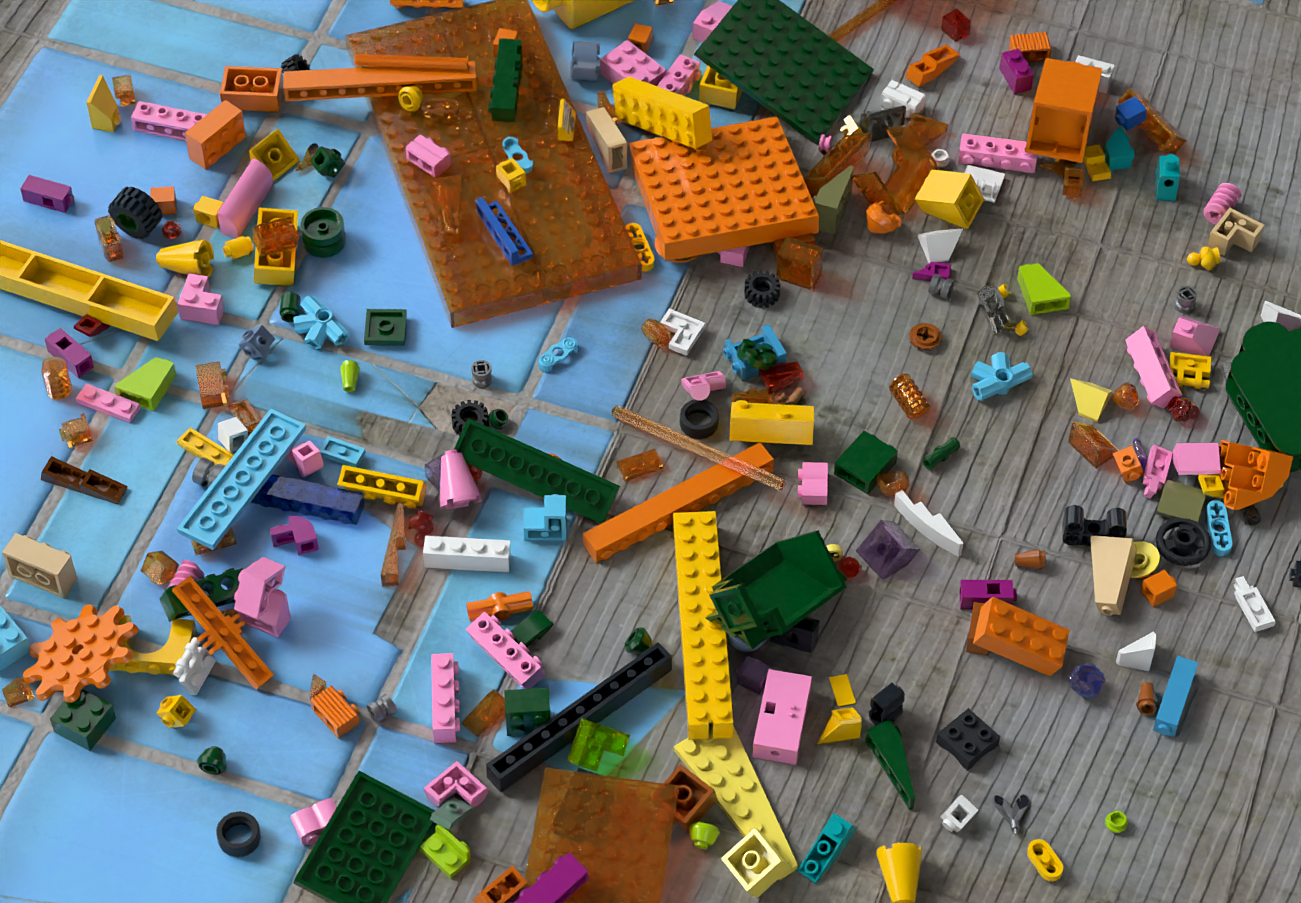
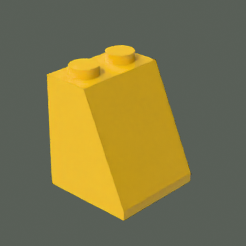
M931 170L920 191L917 193L915 200L922 212L968 229L981 207L984 197L971 174Z

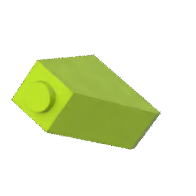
M1039 263L1019 266L1017 280L1030 315L1069 309L1070 293Z
M153 358L115 385L116 395L137 402L142 408L154 411L176 377L174 363L167 359Z

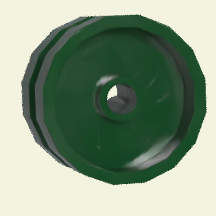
M319 207L308 211L302 217L300 225L303 245L309 254L321 258L332 257L344 248L346 243L344 221L338 211L328 207Z

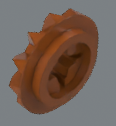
M921 323L911 329L909 337L910 342L914 344L915 348L920 347L922 351L924 349L931 351L933 347H938L942 335L936 326L929 323ZM927 333L928 338L923 341V337Z

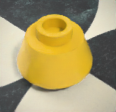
M415 86L403 87L399 92L401 106L411 112L417 111L420 108L424 99L422 91Z

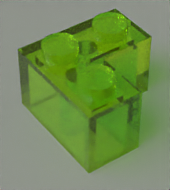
M581 718L567 761L577 766L597 771L604 750L624 756L630 734Z

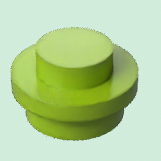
M1113 811L1107 815L1105 825L1111 832L1121 833L1126 830L1128 819L1123 812Z

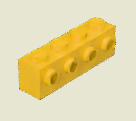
M342 465L337 484L341 491H343V494L355 497L358 494L363 495V498L375 501L378 498L383 499V502L395 505L398 502L412 509H415L416 506L423 507L427 486L422 480Z

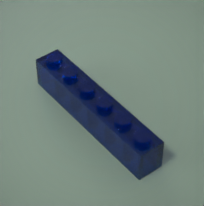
M272 474L250 503L259 504L263 507L278 508L283 511L297 512L305 516H316L324 520L330 519L344 524L357 525L364 508V497L361 492Z

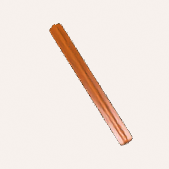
M356 54L354 58L356 66L466 70L469 63L467 58Z

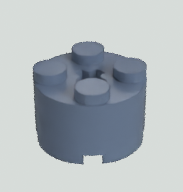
M573 42L572 62L570 65L571 79L597 81L598 70L596 69L600 68V58L597 54H600V43Z

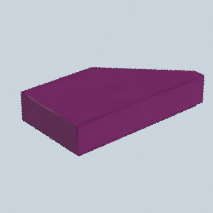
M930 262L925 265V268L913 272L912 279L931 281L935 274L942 276L944 280L949 279L951 264Z

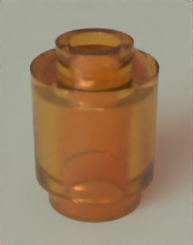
M647 319L641 327L643 335L657 347L665 346L671 339V331L656 319Z

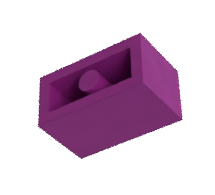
M1019 48L1001 53L999 69L1013 94L1032 90L1034 74Z

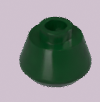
M644 627L636 628L628 636L624 644L626 652L639 656L652 647V639Z
M212 746L205 749L197 758V764L202 771L212 775H219L226 771V755L221 748Z

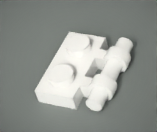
M195 637L190 643H187L184 648L185 653L176 662V669L173 672L176 677L180 678L178 682L190 695L198 694L216 662L207 649L198 647L200 642Z

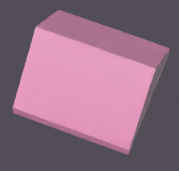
M1176 443L1172 454V461L1178 475L1221 473L1218 443Z

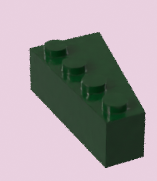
M499 38L497 59H495V73H493L494 87H491L490 92L492 101H489L488 113H492V121L515 122L523 71L522 40Z

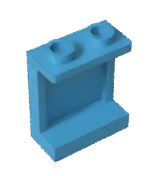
M770 324L762 326V334L749 338V340L755 343H768L773 347L772 351L777 355L778 359L775 367L771 366L769 370L751 367L748 365L749 361L746 359L741 361L737 357L736 353L742 341L732 344L730 339L725 340L724 356L727 360H730L734 374H738L741 381L786 366V351Z

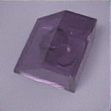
M882 519L856 550L882 580L906 567L920 551L918 546L894 521Z

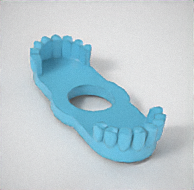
M515 137L505 138L502 146L508 156V160L515 154H521L523 159L516 162L525 173L531 172L533 160L530 161L528 159L527 153L518 145V139Z
M567 337L558 344L552 345L548 351L539 357V370L541 369L544 372L552 371L556 363L565 360L573 351L577 353L579 346L576 339ZM555 349H561L564 351V354L562 356H555L552 352Z

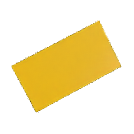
M847 674L829 677L838 707L856 703Z

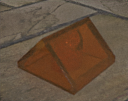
M1079 422L1072 423L1068 443L1095 469L1112 459L1113 453L1119 451L1093 425Z

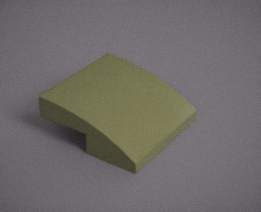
M1166 480L1156 515L1170 519L1187 518L1198 523L1206 495L1203 494L1202 489Z

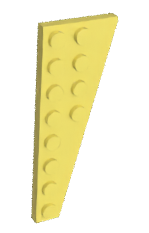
M713 723L709 725L708 739L688 740L686 738L675 745L674 752L687 768L715 790L718 798L716 801L717 805L742 836L745 837L756 828L769 839L791 868L778 880L797 870L798 864L734 726L733 738L713 739Z

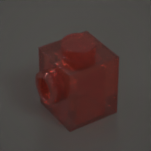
M958 9L943 16L941 30L954 42L970 35L971 21Z

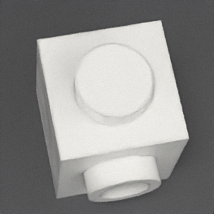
M237 417L219 422L218 440L229 453L238 450L248 438L246 427Z

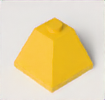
M99 75L86 102L91 126L93 129L114 132L116 126L121 122V114H119L118 106L103 75Z

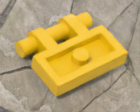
M1170 352L1169 366L1172 373L1177 374L1174 377L1179 387L1185 385L1193 386L1194 389L1209 388L1210 380H1203L1202 377H1210L1211 357ZM1184 375L1195 376V379L1184 377Z

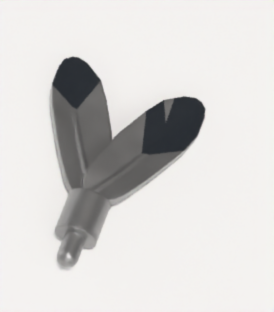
M996 795L994 797L996 808L1010 823L1011 831L1014 832V835H1018L1020 830L1019 821L1027 808L1028 797L1026 795L1019 796L1012 809L1004 798Z

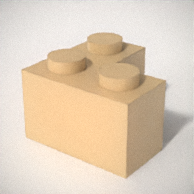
M1229 208L1211 231L1207 246L1210 248L1217 247L1219 253L1223 256L1226 255L1233 244L1252 252L1261 240L1264 224Z

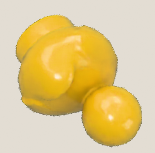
M1204 246L1199 254L1195 252L1190 253L1187 256V262L1191 266H1196L1201 261L1202 267L1212 270L1217 263H1221V257L1217 247L1210 248Z

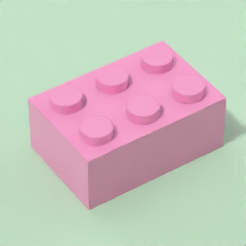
M628 40L600 58V75L612 84L630 76L657 86L666 74L664 67Z

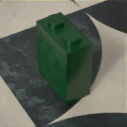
M863 430L835 461L834 475L868 495L896 464L898 450L892 445L879 440L875 435Z

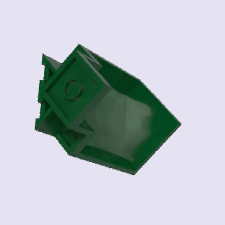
M819 530L773 543L712 586L714 592L709 594L716 610L705 618L710 622L716 621L722 625V630L734 638L740 637L746 641V646L754 649L767 638L784 634L846 588L844 582L848 579L843 572L837 569Z

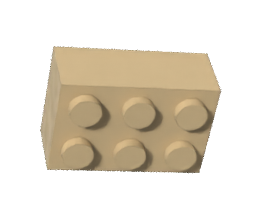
M15 533L2 551L10 577L61 598L66 597L78 580L72 557L68 552L54 549L47 543L37 542L27 535L22 536Z

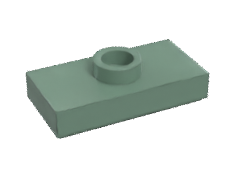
M453 797L434 811L430 820L450 830L471 814L473 807Z

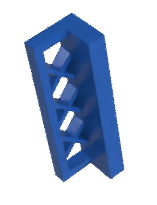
M483 197L476 199L477 215L511 266L533 258L532 251L499 202L494 201L487 204ZM492 209H497V216L494 215ZM500 222L507 224L506 229L502 227ZM509 236L516 238L515 243L512 242ZM518 249L524 250L525 254L519 256Z

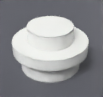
M943 149L935 150L930 156V162L936 167H945L950 160L948 153Z

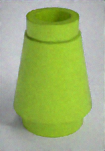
M347 360L340 367L343 390L353 392L357 384L360 367L356 361Z

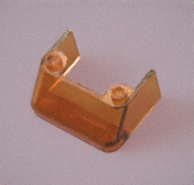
M911 124L891 127L886 130L896 144L892 151V160L897 167L885 184L876 171L853 175L852 177L869 203L873 204L884 201V205L887 204L889 209L896 215H904L910 211L916 202V195L930 171L937 170L935 159Z

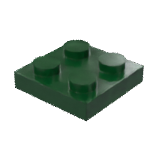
M367 309L364 345L405 346L407 309Z

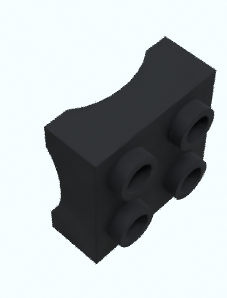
M969 708L939 731L936 738V743L950 752L967 771L985 754L999 746L1000 736Z

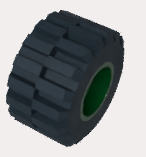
M131 186L123 188L108 206V213L115 225L126 234L140 239L147 238L162 220L163 216L159 205L152 197L142 190Z

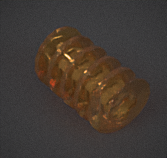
M57 356L45 359L42 364L41 374L47 395L53 400H62L70 395L72 391L66 362Z
M910 374L898 375L889 386L890 392L897 400L899 406H901L903 412H905L907 418L915 419L923 416L930 409L926 398L922 397V392L918 391L919 388L915 385L914 380L910 379Z

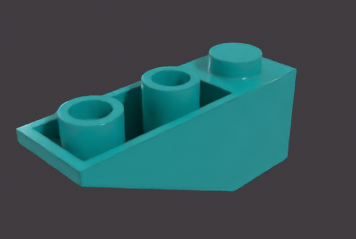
M833 813L797 871L817 883L845 849L858 827Z

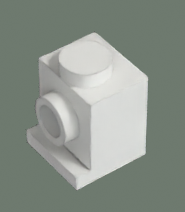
M961 794L942 814L941 818L944 820L942 824L947 830L958 832L974 816L978 809ZM953 813L958 814L959 820L952 816Z

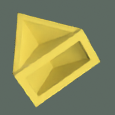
M1070 378L1079 412L1078 415L1098 422L1113 391L1094 383Z

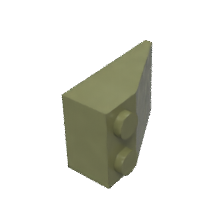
M849 166L821 187L817 196H813L812 200L819 215L820 231L835 234L852 193L854 166Z

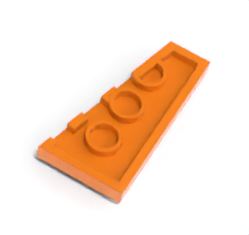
M390 0V5H395V8H406V6L424 8V6H432V8L436 9L443 7L458 9L464 7L465 0Z

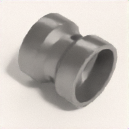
M935 274L930 282L928 292L940 294L942 298L948 299L954 287V280H944L942 276Z
M1190 286L1179 288L1175 300V309L1182 314L1191 313L1195 307L1197 291Z
M485 360L474 362L471 366L473 385L478 388L490 386L492 383L491 364Z
M387 694L379 697V701L366 705L368 713L377 724L382 722L387 715L392 716L397 713L394 702Z

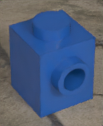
M1135 96L1116 107L1115 120L1118 125H1122L1128 131L1146 121V108Z

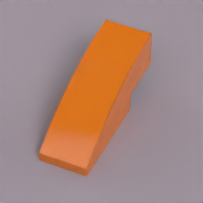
M947 44L924 53L920 61L909 65L905 78L921 87L943 73L959 58L960 54Z

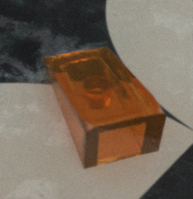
M495 689L491 690L462 721V724L478 737L505 713V698Z

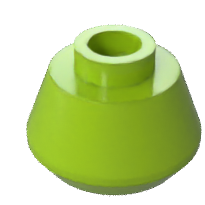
M694 822L689 826L691 842L695 843L694 846L697 848L707 849L708 846L714 844L719 836L718 828L714 825Z

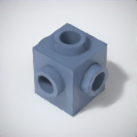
M259 325L247 330L242 335L243 339L239 346L243 349L244 354L251 359L264 357L270 351L269 347L275 338L263 325Z

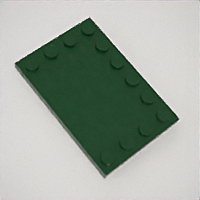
M358 771L296 875L293 884L329 903H388L432 826L433 821L430 819L435 810Z

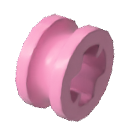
M822 134L819 151L825 150L826 153H829L832 136L825 137Z

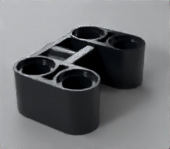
M1071 505L1065 508L1062 521V540L1064 544L1091 546V536L1126 537L1127 516L1126 511L1122 508L1108 510L1106 519L1086 520L1084 518V509L1078 505Z

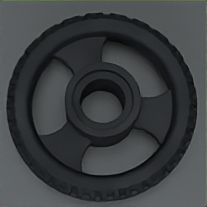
M1175 518L1161 525L1156 535V546L1161 556L1170 561V563L1180 566H1192L1202 562L1208 556L1211 549V538L1205 527L1197 523V521L1187 518ZM1179 527L1175 531L1172 540L1163 538L1167 531ZM1194 531L1202 538L1203 547L1194 544L1196 538Z

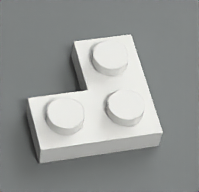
M669 308L660 322V327L675 333L669 343V349L687 356L705 329V323Z

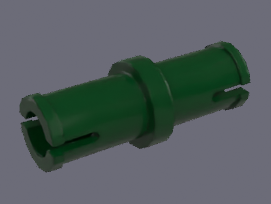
M952 437L942 446L938 445L934 452L923 458L922 462L925 468L931 470L941 461H946L950 454L960 448L959 441Z

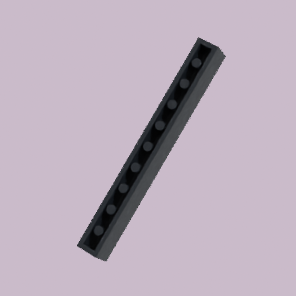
M659 642L488 762L486 764L487 779L500 793L672 671V656Z

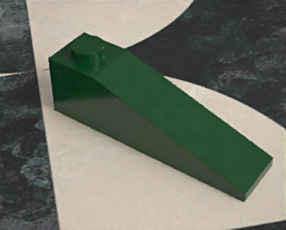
M887 720L867 729L865 742L910 811L914 808L915 795L901 739L902 734L900 729L894 726L891 720Z

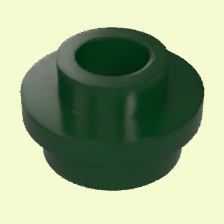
M502 409L492 410L488 415L489 422L495 428L502 429L508 423V415Z

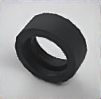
M691 400L685 403L680 411L679 423L681 430L685 435L695 439H704L713 435L719 423V414L715 405L707 400ZM693 413H705L710 416L711 421L705 425L698 426L688 422L687 417Z
M237 811L229 813L219 821L216 829L218 844L222 851L229 856H246L259 846L261 840L259 824L255 817L247 812ZM235 825H246L252 830L251 837L247 841L238 844L228 842L225 838V833Z

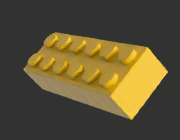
M630 76L612 84L616 119L694 149L712 141L709 105Z

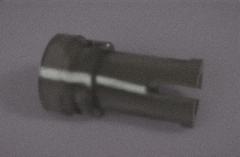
M1255 504L1243 508V519L1246 525L1253 526L1261 521V516Z

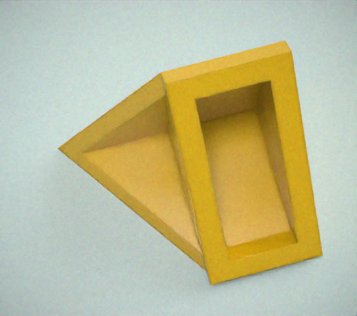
M853 707L831 710L832 715L817 744L860 738L862 724L860 715Z

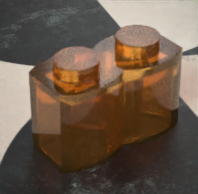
M110 215L95 219L98 241L102 246L105 259L108 262L123 259L124 252L121 238L116 230L114 219Z

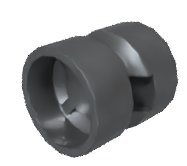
M201 458L194 468L192 480L196 484L204 487L208 486L209 488L225 466L222 464L214 465V461Z

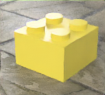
M756 828L721 858L745 890L756 898L791 868L769 839Z

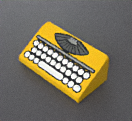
M565 99L560 100L559 141H573L576 113Z

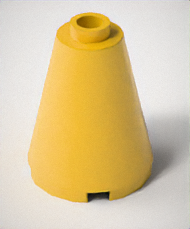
M203 239L161 248L156 255V261L161 268L181 274L208 276L209 278L213 271V266H210L211 260H214L213 247L209 241Z
M894 843L890 849H886L885 845L881 846L876 851L891 902L915 903L922 847L920 846L917 849V844Z

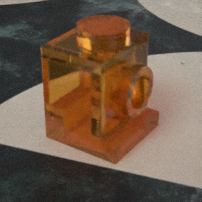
M131 74L112 77L115 98L120 99L121 106L136 104Z
M1065 168L1062 195H1066L1069 199L1082 197L1084 169ZM1068 176L1079 177V179H1070Z
M85 413L80 414L81 418L61 423L62 428L59 429L62 441L66 440L68 448L93 441Z

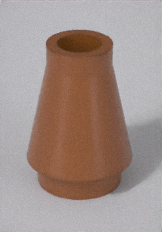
M1039 548L1023 553H1015V566L1039 570L1041 567H1046L1045 550H1040Z
M1150 682L1141 684L1136 704L1137 709L1143 715H1153L1159 707L1154 692V685Z

